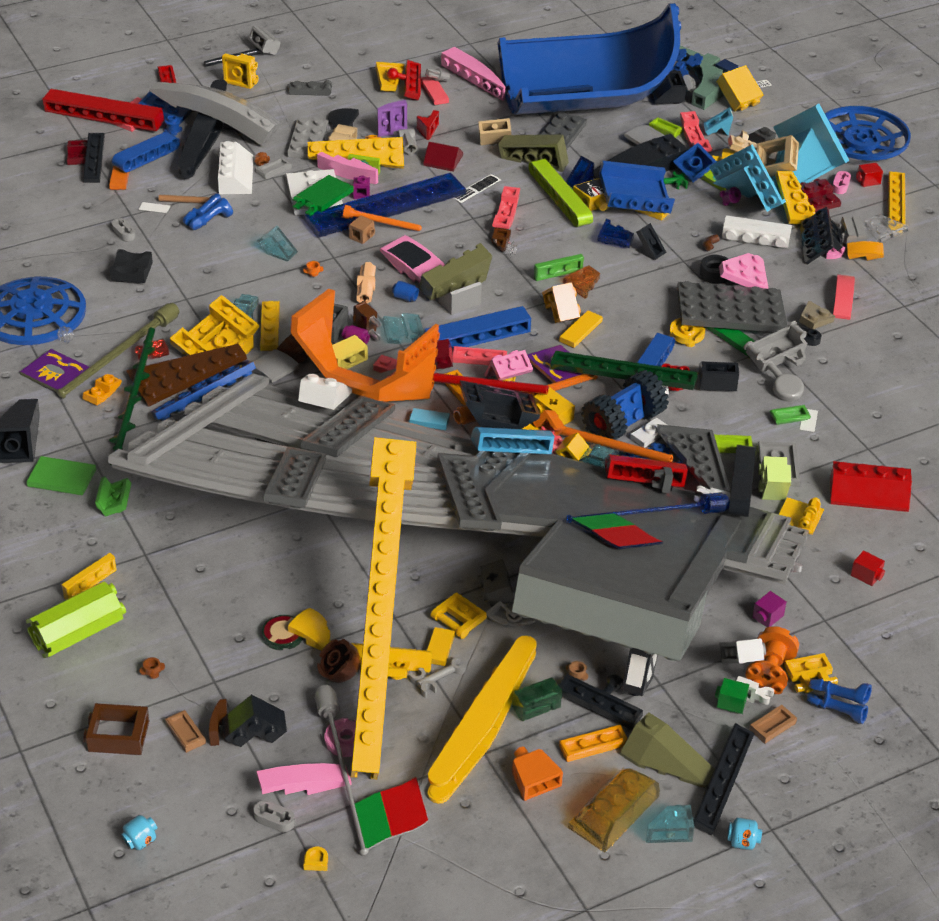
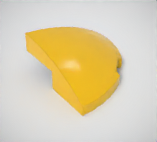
M312 608L303 610L288 625V632L305 638L306 645L322 651L326 644L330 642V630L328 629L326 619Z

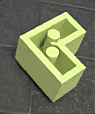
M764 456L762 464L759 463L758 475H761L759 492H762V500L785 501L791 485V465H787V457Z

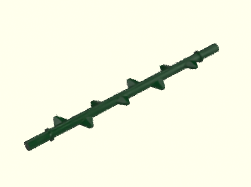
M152 327L148 329L146 339L143 341L144 346L140 360L132 367L136 369L133 384L124 387V391L130 393L125 411L118 416L122 420L119 433L109 439V442L115 444L113 452L118 449L123 450L122 447L127 431L136 427L135 424L130 422L134 405L141 400V397L137 396L141 381L150 377V374L144 372L148 355L155 351V347H152L155 329Z

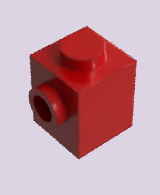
M877 162L859 165L856 179L863 187L880 185L883 170Z
M863 550L853 562L851 576L873 586L885 574L883 569L885 561Z

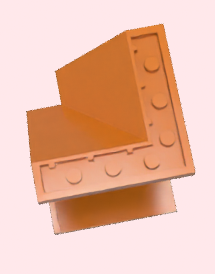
M327 289L292 315L291 334L325 378L336 379L337 382L344 383L350 387L352 393L378 401L430 399L431 390L434 387L435 358L438 354L436 347L440 337L438 324L432 326L404 351L399 350L396 371L380 381L339 367L331 343L335 290Z

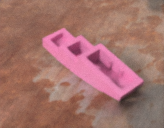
M324 152L317 154L318 168L322 170L334 169L335 175L351 180L359 176L370 177L371 184L378 183V169L358 159L348 160L339 155L332 157Z
M298 764L257 771L262 794L284 790L286 795L306 790L307 795L345 786L340 764ZM346 768L350 785H352L348 770Z

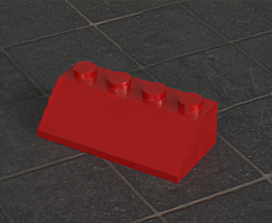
M833 461L830 475V504L909 512L912 486L911 469Z

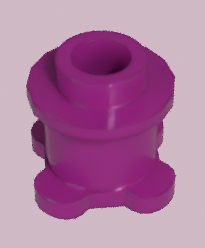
M732 187L729 190L720 191L719 196L723 200L722 204L728 206L730 202L738 203L741 199L740 190L737 187Z

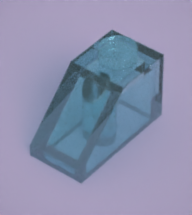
M277 225L257 240L267 255L284 261H289L298 252Z
M691 805L667 806L648 824L646 843L692 842L695 827Z

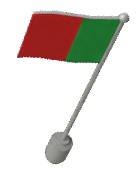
M330 685L318 687L314 696L318 714L330 721L361 847L359 852L365 856L368 854L369 849L382 842L413 832L428 823L417 778L414 777L402 785L375 793L356 804L354 803L333 719L340 711L336 691Z

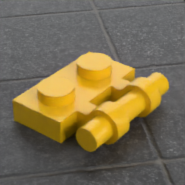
M825 653L785 661L784 667L791 681H801V683L795 684L797 693L803 691L804 693L812 692L813 689L808 686L810 678L815 677L838 685L836 676H828L832 674L833 668Z

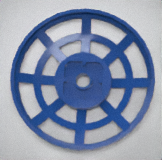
M844 106L825 113L834 132L843 135V139L838 140L840 144H845L849 147L844 149L848 158L884 160L900 155L909 146L911 133L908 126L900 118L887 111L867 106ZM848 114L850 119L837 125L830 121L831 118ZM855 114L876 116L879 119L876 123L856 120ZM887 120L897 126L901 132L892 134L882 124ZM849 125L852 126V127L846 129L845 131H844L843 129H841L842 127H845V126H849ZM877 130L884 132L887 136L881 137ZM904 136V146L894 148L895 138ZM890 140L889 147L880 145L882 141ZM876 149L883 150L879 153H872V151ZM853 151H864L865 154L855 153Z
M35 276L16 279L0 286V292H2L0 294V307L10 306L11 311L6 315H3L0 311V328L5 323L14 327L25 328V336L11 335L0 331V341L15 345H36L51 342L72 332L85 317L86 301L84 295L76 286L65 280ZM30 285L29 289L20 291L16 289L22 286ZM38 285H45V286H49V287H52V288H49V289H47V290H43V289H38L37 286H38ZM69 288L79 296L80 302L69 300L68 294L64 289ZM59 291L63 299L52 298L51 294ZM7 293L13 295L11 300L1 301ZM54 304L62 305L57 313L52 312ZM69 306L79 308L76 316L67 324L60 319ZM16 316L25 319V322L15 321L11 318ZM44 316L48 317L46 319L33 322V319L42 318ZM52 322L60 327L45 334L32 336V327L44 326Z

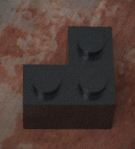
M252 694L222 718L224 739L239 747H242L255 735L273 743L287 732L284 711Z

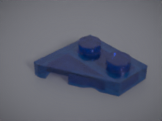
M606 219L598 234L597 242L630 248L634 239V233L625 230L620 225L615 227L611 224V220Z

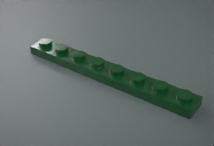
M555 351L550 363L552 369L623 380L630 378L640 371L647 370V372H653V376L655 374L658 376L657 380L663 382L662 386L688 390L694 389L697 380V372L562 351Z

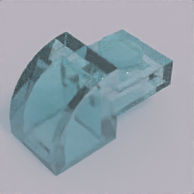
M241 294L240 298L235 299L233 304L253 319V312L259 303V299L257 296Z

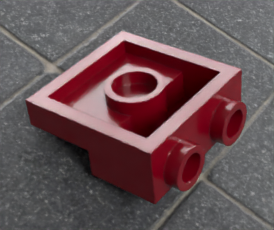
M815 179L811 183L802 182L800 184L802 192L808 196V202L814 206L815 213L824 207L828 209L841 207L842 201L833 193L834 187L826 179Z

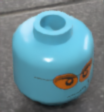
M138 815L123 826L121 836L131 850L133 848L142 850L155 841V830L158 827L151 817L146 819L144 816Z
M736 818L734 822L729 823L727 841H731V845L734 848L753 850L756 843H761L762 829H758V824L755 820Z

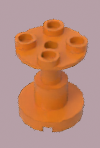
M777 626L767 627L758 634L757 639L761 638L765 644L766 655H764L763 661L750 663L745 673L747 679L759 683L758 688L771 687L774 689V694H781L788 682L785 671L779 666L785 663L786 660L794 659L799 650L797 637L789 635L790 631Z

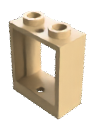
M792 135L757 143L756 152L770 177L775 176L777 171H797L799 142ZM785 150L784 162L767 166L768 154Z

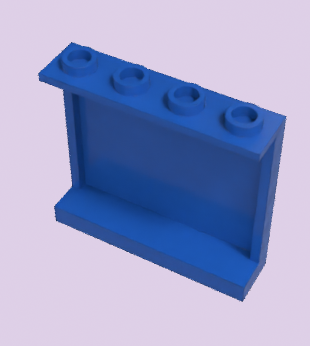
M602 161L599 176L607 206L671 214L675 199L669 198L664 184L665 168Z

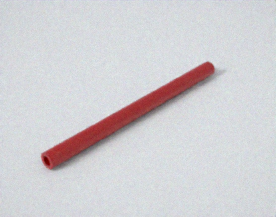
M440 373L433 374V381L439 383L459 385L460 380L519 392L547 395L549 391L548 385Z

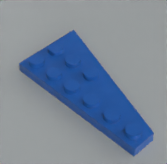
M244 360L222 371L220 374L217 373L191 387L192 391L180 393L177 397L178 400H169L151 411L155 419L165 420L171 417L170 413L176 410L177 412L183 411L189 403L200 402L205 394L218 386H230L236 382L237 378L251 375L252 370L256 369L253 361Z

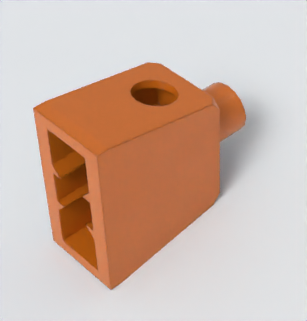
M519 747L514 752L516 758L513 760L512 774L524 801L562 786L563 771L543 750L537 749L529 753L525 747Z

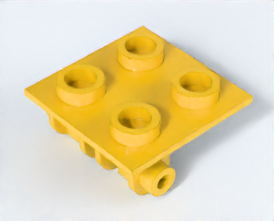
M787 497L779 515L790 517L791 526L809 530L808 534L813 535L824 509L820 508V500L816 497L810 499L808 504Z

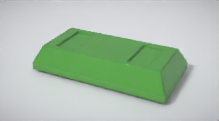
M805 405L770 410L777 425L805 421L811 418Z

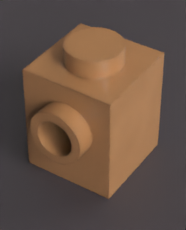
M359 216L349 224V239L364 244L375 235L374 220Z

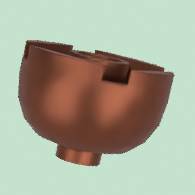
M343 638L339 641L334 639L326 644L319 655L322 657L320 664L317 663L319 673L324 678L337 683L346 682L354 677L361 661L358 649Z

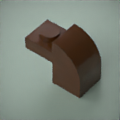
M292 334L277 348V350L289 355L298 363L304 362L309 357Z

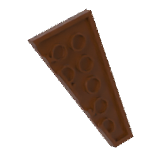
M234 344L147 365L144 372L149 373L150 377L141 381L138 392L147 406L150 407L246 360V353L239 344ZM136 369L126 370L133 383Z

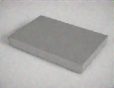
M758 442L759 463L762 464L764 456L787 457V465H791L790 486L799 487L800 476L796 443Z

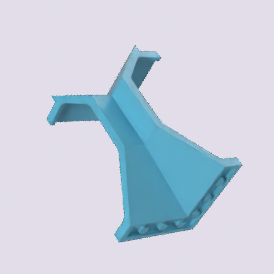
M820 104L773 127L778 138L792 135L799 142L797 171H793L800 184L802 182L809 183L849 161ZM753 144L709 166L717 180L713 184L728 190L732 187H737L741 195L747 198L758 194L767 212L786 202L785 199L782 200L776 176H769ZM785 150L777 152L775 164L784 162Z

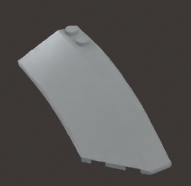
M156 82L149 90L175 108L177 106L188 108L218 119L260 145H263L282 123L243 98L212 87Z

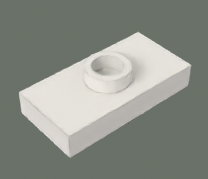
M655 418L631 433L630 439L645 448L661 438L656 431L657 424H667Z

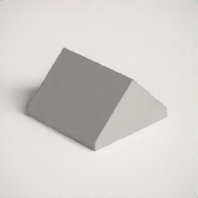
M477 282L452 291L438 298V302L451 315L480 305L482 284Z

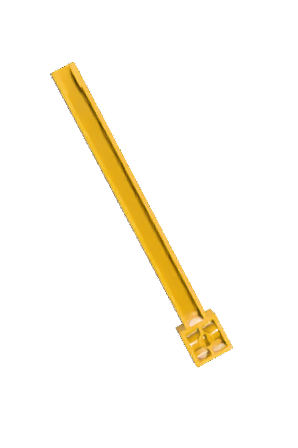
M374 437L369 486L377 487L350 776L353 778H357L358 772L371 773V779L375 780L378 779L403 494L404 490L412 489L417 443L414 441Z

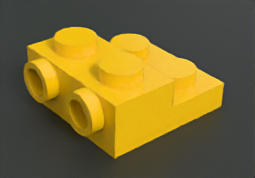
M226 53L222 56L223 76L228 84L248 89L257 84L259 79L258 75H256L258 63L255 62V57L245 54L234 56Z

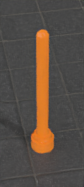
M345 205L342 218L346 219L364 216L374 220V222L415 231L422 229L421 225L356 211L354 210L355 208H351L352 206Z

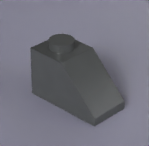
M763 127L749 134L748 140L757 144L775 139L776 133L767 127Z

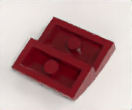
M87 140L68 141V165L85 164Z

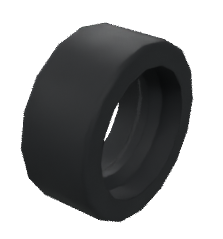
M708 255L704 257L700 264L701 278L712 284H722L729 281L720 277V271L709 269L719 268L722 261L728 260V258L722 255Z

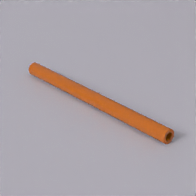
M566 427L560 434L570 436L579 433L585 442L652 460L673 461V455L570 427Z

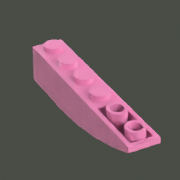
M456 47L441 53V66L498 99L505 100V85L483 63Z

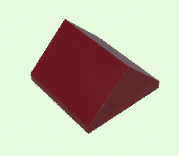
M428 142L423 166L454 172L463 157V151L459 147Z

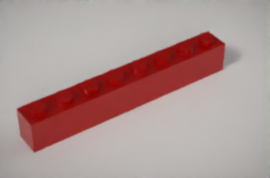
M50 89L42 98L45 112L117 125L126 124L134 128L156 132L164 122L163 110L159 107L57 89Z

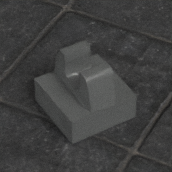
M663 467V470H654V476L660 477L658 481L652 480V486L661 489L663 493H670L673 479L672 469Z

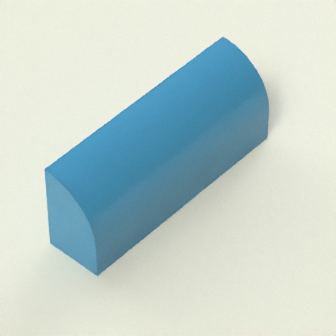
M474 427L471 434V440L478 451L552 454L555 438L553 433L548 430Z

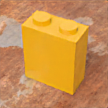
M746 65L723 73L716 81L734 112L737 110L743 111L751 105L756 106L764 96Z

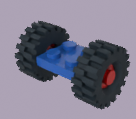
M643 370L625 380V383H623L625 388L615 395L606 396V394H602L584 404L581 409L583 411L581 417H584L582 422L587 426L585 429L589 430L592 434L617 440L627 432L628 426L640 419L650 420L667 409L666 405H668L669 401L666 399L669 397L668 394H665V391H667L666 387L661 385L663 382L661 380L658 381V376L656 374L653 376L651 371Z

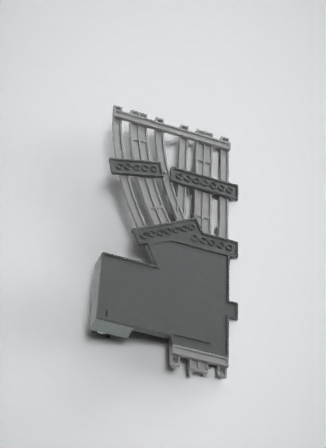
M254 373L246 378H237L236 382L227 386V388L218 386L202 397V404L193 402L186 406L184 414L187 416L179 421L170 419L162 421L157 427V432L160 433L148 430L129 442L128 451L118 449L108 457V463L112 464V468L139 476H146L151 479H158V481L170 482V484L273 506L373 521L375 519L377 487L369 486L374 437L417 442L413 484L411 490H404L401 524L544 537L520 565L512 612L524 618H534L544 624L551 623L565 630H575L585 636L599 637L603 641L616 642L626 648H630L621 691L628 692L632 696L644 695L653 679L658 655L664 656L671 661H681L700 627L706 596L722 569L786 585L790 572L802 571L803 565L797 562L801 548L805 547L809 530L791 526L790 517L750 507L748 517L728 514L729 505L715 506L708 499L700 503L694 501V496H702L703 494L676 486H671L670 493H663L661 489L653 487L651 483L607 478L604 467L556 454L478 451L469 438L388 417L395 411L396 404L378 401L362 395L348 406L339 404L334 410L298 401L299 392L269 385V377ZM207 425H211L217 428L219 427L221 429H226L228 431H234L239 434H245L250 437H256L258 439L269 441L272 443L225 434L209 429H204V427ZM614 513L662 542H659L661 543L659 545L617 549L605 543L587 529L572 522L574 521L572 518Z

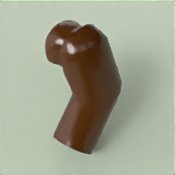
M714 234L703 240L702 246L705 247L707 252L714 249L712 244L720 241L719 236Z

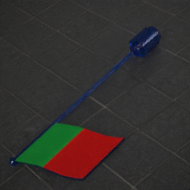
M721 492L701 495L698 503L580 516L567 515L566 521L568 523L574 522L587 529L602 541L617 549L663 544V541L647 534L619 515L699 507L704 514L720 513L729 508L730 501L729 497Z

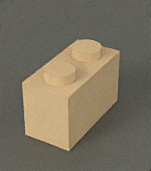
M510 118L478 121L480 145L499 144L504 135H511Z

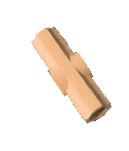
M365 262V264L361 265L360 275L357 276V301L360 303L364 300L367 304L371 302L373 291H375L376 266L371 262Z

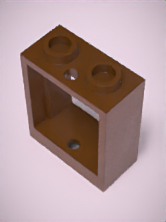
M95 703L93 712H90L88 717L89 728L85 729L83 736L84 743H87L88 752L142 755L150 722L148 707ZM100 720L133 722L135 724L132 736L97 734Z

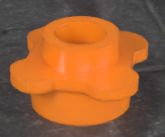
M310 261L306 264L303 272L315 277L324 268L320 266L319 262Z

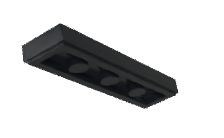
M88 133L83 176L84 183H100L105 141L104 133Z

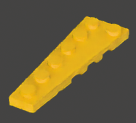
M403 137L308 142V159L317 160V154L320 152H324L332 157L339 155L348 159L349 154L380 158V165L384 167L404 169Z

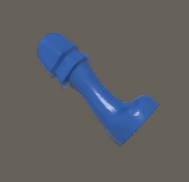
M216 193L199 209L193 208L192 211H189L183 218V223L190 226L191 229L197 230L207 225V222L219 213H222L227 218L232 216L233 209L225 198H221Z
M823 679L810 680L809 688L824 691L825 694L823 696L809 693L807 694L808 702L817 707L821 706L824 709L831 708L851 716L857 723L863 724L868 714V706L865 704L871 696V684L862 683L854 689L842 687ZM835 695L843 697L854 702H857L859 704H851L833 699L832 696Z

